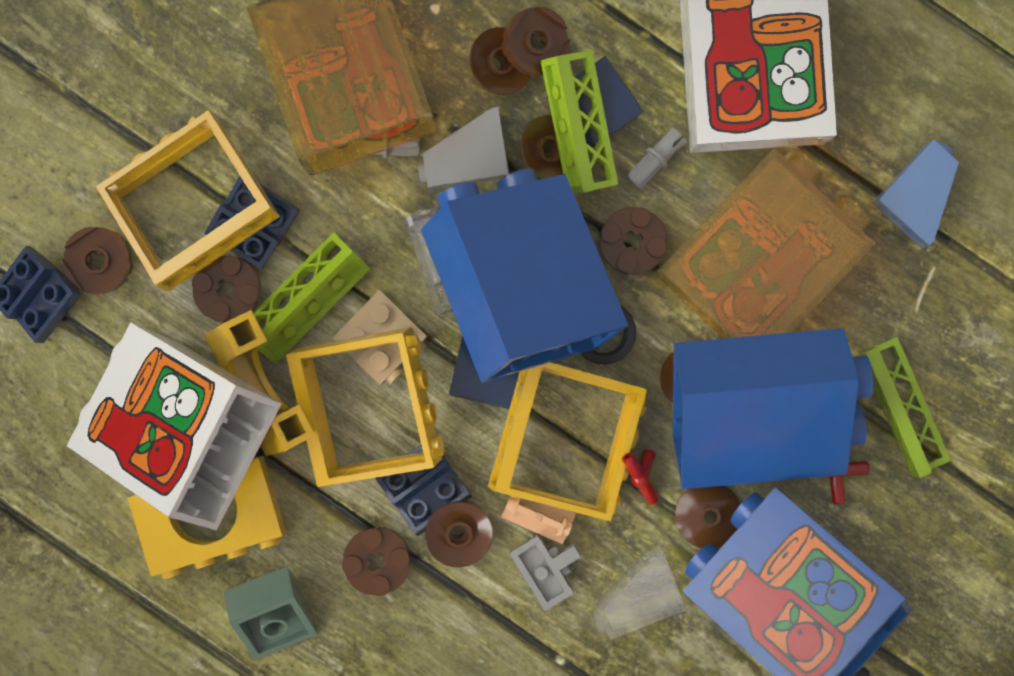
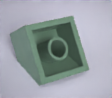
M287 566L224 591L229 623L255 660L318 635L301 589Z

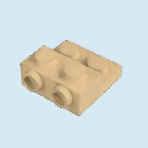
M378 290L333 337L335 341L412 327L414 335L419 337L421 353L428 347L424 343L428 336L381 290ZM398 342L347 351L355 362L379 385H382L385 381L391 385L404 371L400 367L403 362Z

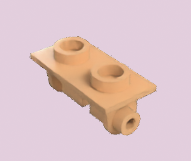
M510 495L501 517L563 545L566 536L570 533L576 513Z

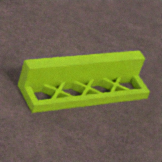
M592 50L541 60L563 174L567 176L573 193H584L619 185ZM583 59L585 75L581 81L573 76L570 61ZM582 93L591 99L592 108L588 115L579 110L578 100ZM589 126L598 135L599 141L594 149L586 144L585 133ZM597 160L604 166L606 180L594 183L591 168Z
M335 232L253 312L258 324L266 320L262 332L267 342L259 345L258 350L274 364L371 269ZM338 245L341 251L332 260L326 261L327 255ZM314 272L313 279L308 284L303 285L304 278L309 273ZM290 296L289 303L284 308L279 309L280 302L285 297Z
M893 337L859 352V356L867 355L870 360L873 388L911 476L922 478L931 474V469L950 462V456L898 337ZM889 347L893 348L897 357L893 371L887 369L880 351ZM900 366L905 376L898 374ZM896 378L904 380L909 384L911 390L906 402L900 399L894 385ZM914 398L918 407L912 405V401ZM909 409L922 414L924 422L919 433L914 431L907 415ZM927 428H928V431H929V433H930V435H931V438L928 437V436H925V433H926V431H927ZM923 439L935 444L940 457L929 462L927 461L921 447Z

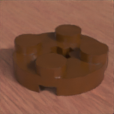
M546 7L528 8L515 14L508 21L503 33V42L501 44L503 55L521 73L535 77L543 76L541 60L566 55L570 52V40H567L565 29L568 28L565 21L555 11ZM540 34V42L543 44V48L538 47L534 49L531 46L530 36Z
M623 208L612 214L603 226L599 243L600 251L604 260L611 268L626 274H643L653 269L667 250L666 229L661 220L646 208ZM628 232H632L634 235H641L640 249L635 250L632 246L628 248L625 246L624 242L628 239Z
M98 227L81 229L69 238L64 247L66 249L64 259H62L64 275L77 289L89 294H107L115 291L124 284L128 275L132 272V255L127 242L118 233L109 229ZM94 252L98 255L104 254L105 256L104 266L101 269L98 267L91 268L89 265L93 260L91 254Z
M221 256L197 272L193 277V298L198 309L205 316L217 322H227L250 310L253 312L256 309L260 298L261 280L256 270L248 262L235 256ZM224 280L227 283H235L236 287L232 289L233 296L231 298H228L226 295H219L220 283Z
M386 527L369 528L358 532L349 541L343 554L342 569L346 574L347 580L358 591L368 595L383 596L396 590L405 581L410 570V553L407 543L397 532ZM380 552L384 555L382 561L386 566L383 569L377 567L374 570L369 566L371 561L368 559L369 554L376 556Z

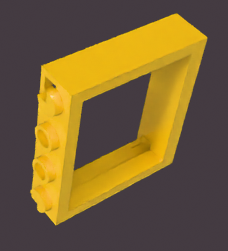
M209 110L196 119L192 117L188 124L177 132L165 135L158 145L149 151L137 154L130 164L121 170L109 173L110 177L96 186L154 284L167 293L280 217L228 133ZM215 135L256 202L162 265L122 198Z
M412 327L301 347L286 354L297 404H300L315 434L306 442L317 487L434 468L442 460L444 443L441 436H437L434 424L437 420L434 404L429 402L427 394L429 378L426 370L421 367L419 359L421 343L419 337L414 335ZM398 342L423 452L338 466L313 358Z
M548 363L520 371L488 487L495 492L611 522L617 505L620 506L621 496L619 494L621 483L627 479L629 474L622 461V457L626 453H630V450L634 449L638 442L639 430L636 428L639 417L643 416L647 409L644 406L647 398V389L555 363ZM542 371L625 394L595 504L511 483Z

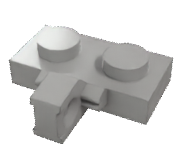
M539 534L509 552L544 611L574 594L565 576L571 573L568 565L581 558L582 555L575 543L560 552L556 546L548 550Z

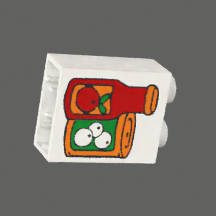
M680 0L690 153L824 145L837 136L828 0Z
M130 322L122 340L114 347L110 363L91 400L82 409L79 423L67 447L166 516L217 530L282 403L181 343Z

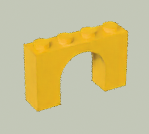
M252 310L219 325L204 335L221 368L282 403L260 445L266 456L285 452L315 436L300 404L288 407L281 401L270 385L258 355L259 345L267 342Z
M264 456L252 460L234 495L237 504L235 523L231 531L224 538L216 541H202L193 538L183 530L178 519L166 516L138 495L127 498L151 577L162 574V578L167 579L182 574L181 567L194 564L195 569L214 564V557L227 554L228 559L247 554L246 547L259 544L260 549H264L280 543L279 537L285 535L287 531Z

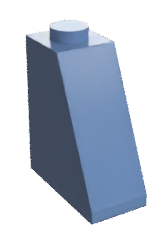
M934 139L926 143L872 202L879 211L920 248L930 246L935 240L959 161L953 157L954 151L944 142H936Z

